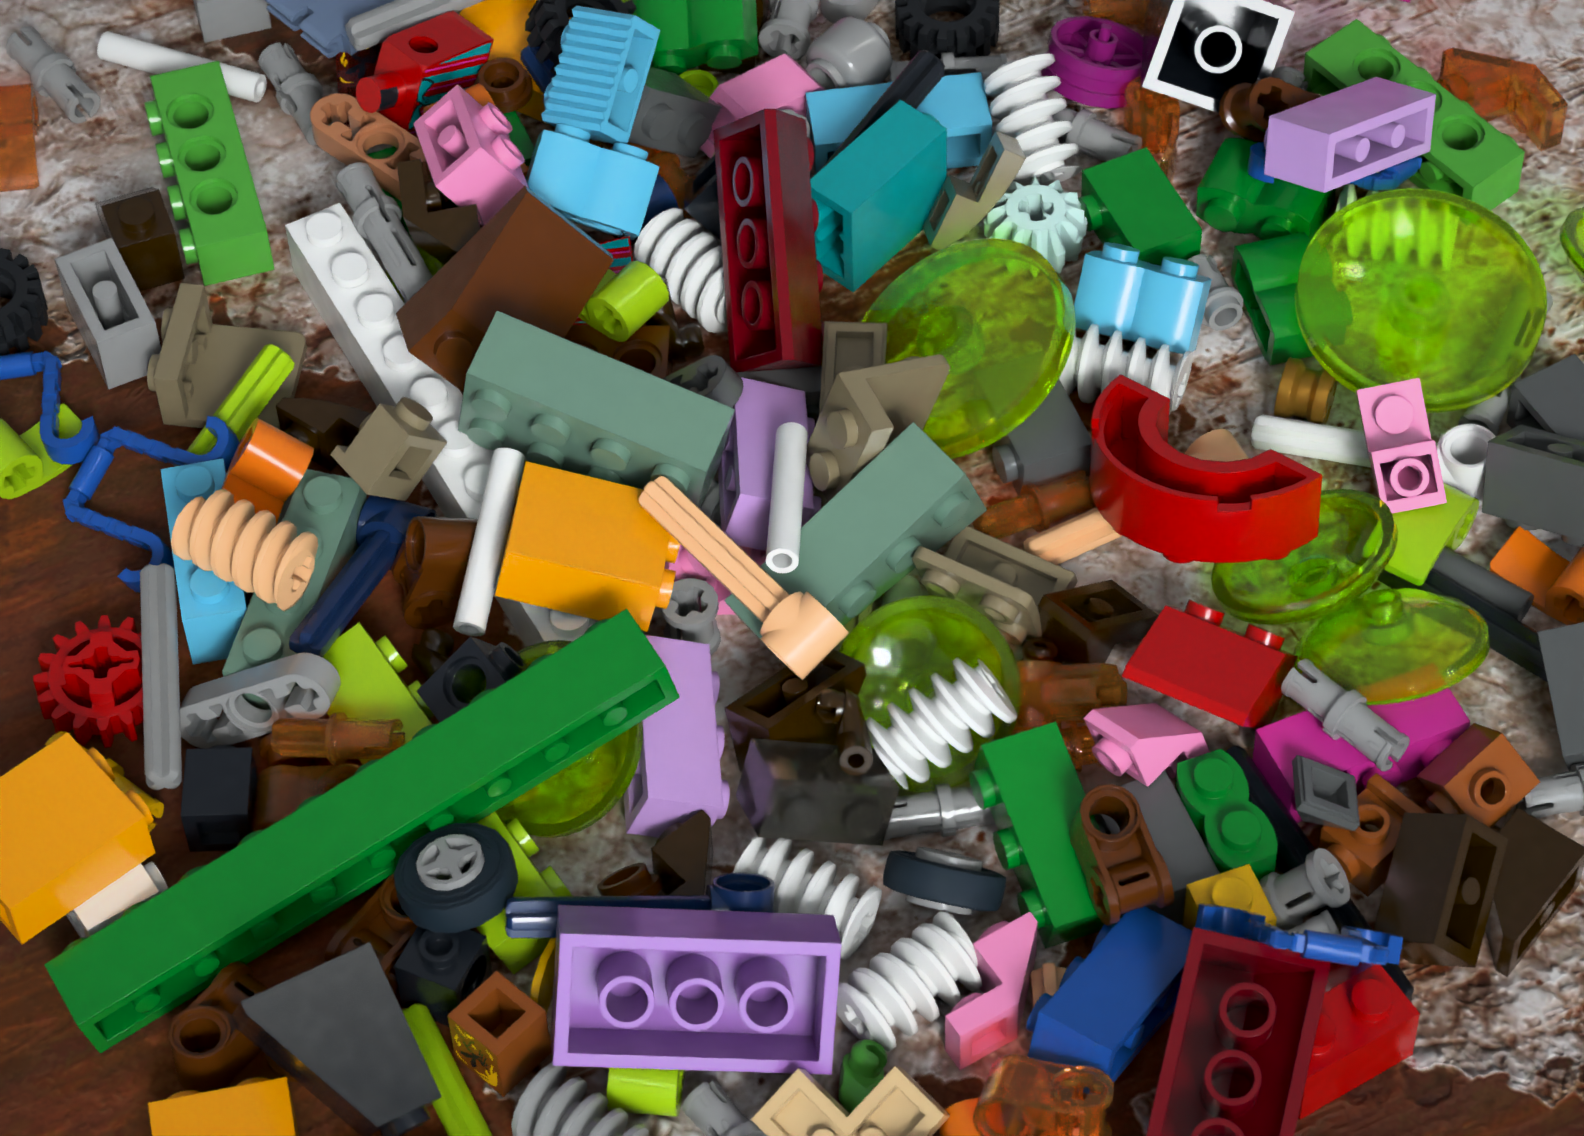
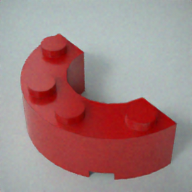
M1121 374L1111 381L1098 397L1093 408L1091 421L1090 491L1098 511L1119 535L1125 536L1150 550L1162 553L1167 560L1174 563H1190L1192 561L1237 563L1261 559L1279 560L1287 557L1292 550L1318 537L1322 474L1272 449L1252 458L1229 462L1201 460L1181 453L1168 444L1170 398Z

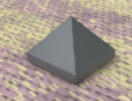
M1297 755L1292 760L1296 810L1302 821L1355 831L1360 826L1355 776Z

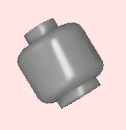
M851 16L841 18L816 38L807 49L806 71L826 90L881 84L890 74V66L892 65L890 40L885 31L875 23L866 22Z

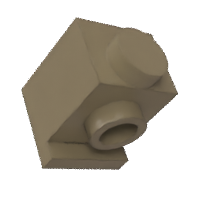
M402 397L396 406L379 403L374 412L363 420L359 427V433L350 446L337 445L330 455L367 495L406 501L448 442L430 424L433 417L426 408L410 398Z

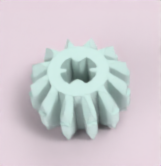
M1035 175L1030 184L1026 186L1013 181L1006 193L987 214V218L984 219V236L987 237V243L990 244L993 261H1007L1011 275L1023 268L1030 269L1035 279L1044 268L1060 274L1065 261H1077L1078 254L1082 250L1083 237L1087 233V218L1084 217V211L1081 210L1078 194L1075 192L1064 193L1059 180L1048 186L1041 185Z

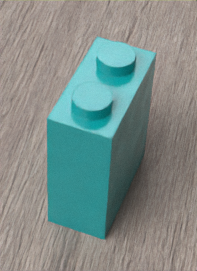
M899 100L810 179L811 195L817 204L819 212L818 227L814 233L816 259L820 262L824 274L853 293L923 230V225L947 178V128L942 126L935 117L928 113H921L904 101Z

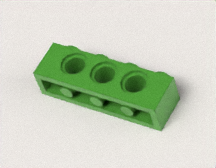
M1355 19L1305 53L1303 71L1305 79L1302 82H1308L1306 89L1308 92L1325 96L1371 78L1379 77L1436 94L1430 152L1420 155L1422 157L1421 169H1418L1408 180L1438 204L1444 196L1451 197L1454 215L1460 214L1459 221L1468 227L1518 192L1525 151L1509 135L1499 132L1480 117L1470 104L1459 100L1437 83L1427 70L1417 67L1394 49L1385 37L1375 34L1358 19Z
M219 61L150 76L155 100L144 102L152 137L164 135L165 142L155 144L163 178L175 176L176 185L167 187L175 222L187 220L188 228L178 230L186 265L198 263L204 286L275 270L267 228Z

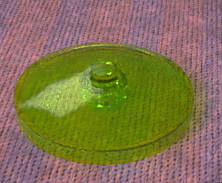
M1407 188L1379 192L1354 201L1337 211L1318 229L1309 242L1302 258L1296 283L1295 308L1298 324L1308 348L1319 364L1341 385L1356 394V390L1420 378L1426 413H1441L1465 409L1482 403L1506 389L1521 375L1534 356L1541 338L1547 313V294L1543 274L1534 254L1523 238L1501 217L1484 206L1455 194L1437 190Z
M989 238L955 244L919 261L902 273L882 292L861 322L887 323L886 364L899 362L912 356L921 358L941 354L945 357L950 365V371L923 431L953 459L976 452L1006 436L1039 407L1055 386L1068 361L1075 335L1076 319L1075 307L1068 286L1042 254L1020 242Z

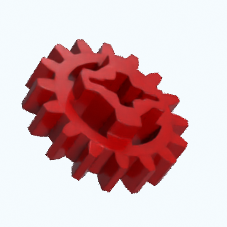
M102 615L96 629L89 630L82 621L76 622V636L70 640L65 636L56 634L52 638L56 654L40 653L38 661L42 673L33 675V682L38 695L37 699L44 720L52 719L56 733L59 731L70 732L73 729L77 742L82 746L91 739L92 735H100L104 748L111 747L114 741V734L122 732L131 742L138 740L136 726L143 723L141 632L138 634L134 618L127 617L120 627L117 628L111 626L108 615Z

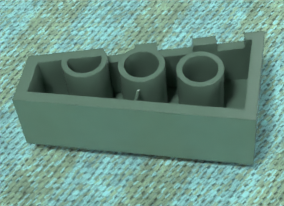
M913 421L801 527L799 563L796 569L788 573H777L767 566L766 561L761 567L790 595L795 592H802L804 594L807 591L844 626L916 568L912 557L918 546L936 552L986 512L987 509L966 473ZM731 593L724 601L738 618L760 639L762 637L760 630L763 623Z

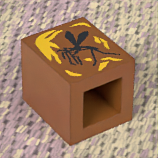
M495 971L447 1015L455 1058L503 1097L552 1053L546 1010L498 971Z

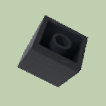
M1149 0L1145 11L1140 85L1143 88L1219 113L1220 100L1224 92L1231 86L1245 82L1253 84L1257 80L1271 77L1295 11L1281 0Z
M370 942L240 1001L231 1016L236 1028L361 1136H369L377 1131H380L382 1136H401L431 1119L427 1108L442 1097Z

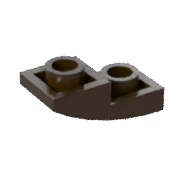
M283 398L276 405L280 430L312 446L314 453L311 460L329 471H332L338 465L337 461L330 455L337 445L349 447L359 433L361 423L371 414L350 406L307 398Z

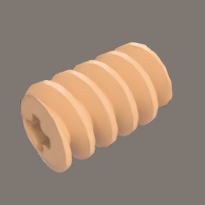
M219 489L209 496L207 500L202 496L195 497L186 504L177 516L172 530L171 546L173 553L180 559L192 560L194 565L204 571H213L214 575L225 582L234 581V584L247 593L255 592L256 596L268 604L276 603L277 607L285 612L299 601L308 587L315 566L318 537L309 531L303 532L297 537V527L293 523L286 520L276 525L275 515L270 511L262 510L255 514V507L250 501L243 499L234 504L233 494L226 489Z

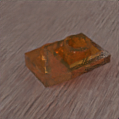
M1454 47L1443 51L1437 83L1459 100L1470 104L1475 112L1485 121L1489 122L1509 113L1514 127L1520 133H1526L1541 152L1561 144L1568 103L1536 65Z

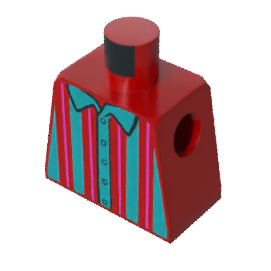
M455 11L446 12L390 35L382 43L374 75L364 77L357 83L356 98L358 104L364 111L368 113L378 112L418 138L413 123L423 115L424 107L439 101L457 84L462 89L473 86L480 68L488 62L494 39Z

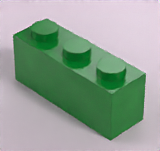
M1056 721L981 745L973 768L974 770L969 772L970 785L981 810L989 808L998 829V831L993 832V842L1002 867L1005 870L1013 868L1022 890L1017 893V902L1021 916L1031 912L1038 921L1037 930L1045 949L1100 931L1105 924L1102 923L1094 909L1088 891L1087 880L1075 850L1071 845L1069 836L1071 822L1086 794ZM1091 815V823L1100 831L1095 816Z

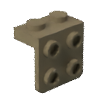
M180 283L174 306L166 307L163 312L161 323L163 345L161 352L151 356L147 372L148 388L150 391H156L163 424L204 428L207 416H212L261 349L267 344H273L284 350L294 362V368L257 418L280 429L276 405L283 398L295 397L307 351L305 336L302 333L293 331L213 324L205 286Z
M937 354L921 358L912 356L899 362L867 368L858 366L850 368L845 372L837 373L807 444L806 465L809 468L812 482L818 490L823 492L828 502L913 421L923 430L950 371V365L943 355Z
M968 526L953 538L944 556L925 547L918 546L912 557L921 577L920 582L926 587L930 598H932L931 604L937 610L957 620H965L967 615H971L989 623L987 626L988 630L998 638L1021 646L1024 640L1028 641L1032 638L1042 637L1038 604L1043 595L1075 588L1078 582L1074 572Z

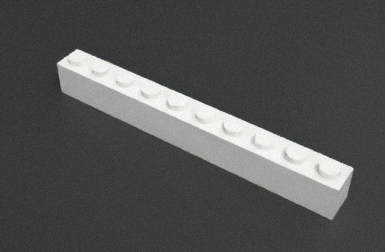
M337 203L286 224L285 228L294 274L376 406L379 403L396 406L402 397L410 398L430 412L433 417L430 424L448 442L422 477L423 482L441 511L448 518L478 519L494 450L480 447L471 441L467 434L458 431L463 399L462 393L457 387L408 352L396 316V312L405 304L364 239L357 232L341 203ZM495 596L534 660L543 655L555 653L583 636L590 626L599 621Z

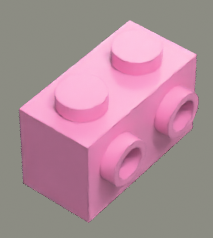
M458 84L413 123L435 187L458 207L476 204L484 225L524 186L528 187L520 166L525 162V159L520 150L510 140L508 134L513 128L508 119L490 102L483 107Z

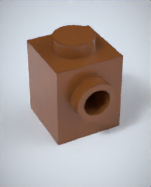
M1473 723L1417 775V778L1431 794L1425 802L1432 813L1468 814L1489 828L1494 826L1540 783L1539 779L1503 733Z

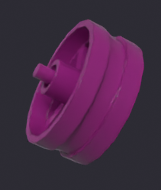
M1081 16L1056 22L1050 31L1048 51L1045 53L1053 54L1055 62L1041 70L1042 76L1060 77L1061 84L1053 90L1067 99L1087 106L1107 109L1124 108L1135 104L1144 91V88L1140 85L1143 36L1127 26L1108 19Z

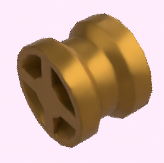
M1292 357L1288 358L1276 396L1274 416L1288 419L1298 416L1306 418L1308 422L1326 425L1337 389L1339 369L1326 366L1321 370L1307 368L1303 360Z

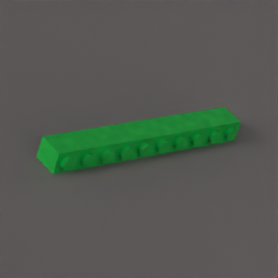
M625 609L610 619H603L594 623L585 631L583 636L555 653L537 658L524 672L501 686L481 692L472 699L468 706L442 722L422 728L413 736L411 741L383 758L374 759L363 764L352 777L324 794L314 795L306 799L297 807L296 811L265 830L250 833L240 841L237 847L208 865L191 869L182 876L178 883L149 901L132 905L119 919L95 934L73 941L59 956L44 965L75 1023L101 1054L207 989L220 971L230 963L237 960L243 961L246 964L392 875L395 872L400 856L418 838L430 831L432 832L440 827L454 823H477L679 699L680 696L665 664L628 609Z

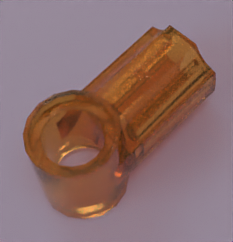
M1025 660L1004 663V691L1018 715L1012 723L1003 721L1004 729L1027 731L1056 721L1059 730H1062V724L1086 723L1084 717L1092 709L1127 706V683L1119 675L1117 665L1106 663L1063 665L1058 662Z

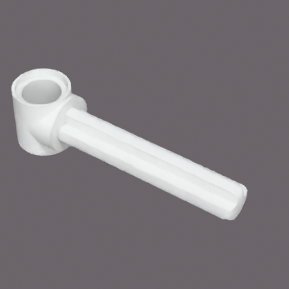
M1264 414L1256 417L1254 421L1251 442L1255 449H1272L1279 453L1371 468L1364 431ZM1462 424L1453 427L1446 433H1441L1439 442L1435 443L1443 483L1477 498L1479 506L1483 504L1488 441L1496 436L1483 426Z

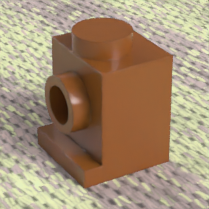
M1377 773L1367 781L1366 789L1357 796L1360 826L1355 831L1324 825L1321 828L1319 848L1326 849L1339 861L1345 871L1348 882L1367 897L1387 880L1404 813H1427Z

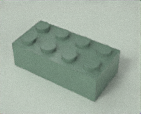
M496 311L466 373L458 431L467 434L471 441L485 449H515L521 452L528 462L644 489L650 481L664 476L701 508L719 468L735 409Z

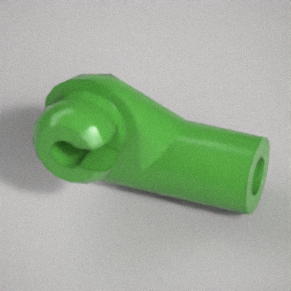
M873 1040L857 1041L852 1046L851 1052L843 1057L840 1066L838 1098L843 1108L850 1114L884 1078L883 1068L887 1063V1053L879 1043Z

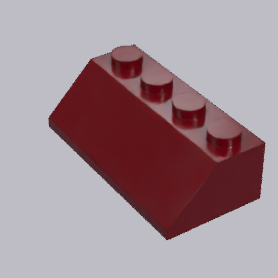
M763 109L713 130L730 366L735 372L822 366L825 324L821 321L819 294L823 286V270L820 262L816 259L814 235L818 227L819 212L817 204L811 195L810 171L814 163V148L811 140L807 137L805 119L777 109Z
M1193 927L1146 1136H1294L1331 962L1301 958L1299 952H1293L1287 948L1286 950L1272 948L1261 942Z

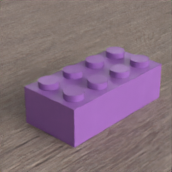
M558 905L551 1019L553 1066L792 1074L800 1068L805 1069L809 1074L832 1075L842 944L834 915Z

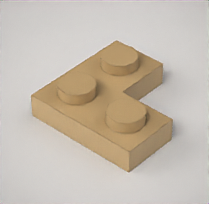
M894 1066L851 1114L805 1069L798 1068L751 1120L767 1136H932L950 1115L899 1066Z

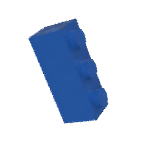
M1145 906L1126 912L1117 923L1108 926L1104 925L1093 944L1091 953L1086 959L1080 956L1075 957L1065 971L1056 993L1053 996L1044 993L1034 1005L1026 1024V1030L1033 1033L1026 1062L1099 1101L1174 1012L1192 930Z

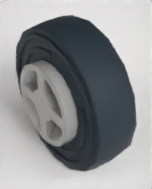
M454 823L440 827L432 832L430 831L415 840L400 856L394 872V881L401 908L416 926L434 933H458L479 927L497 916L505 908L507 899L514 895L518 883V873L511 847L495 829L478 823Z
M917 847L916 852L890 851L883 874V885L891 890L906 894V901L941 911L972 915L973 910L989 912L999 910L1005 892L1006 877L996 871L983 868V861L948 851Z

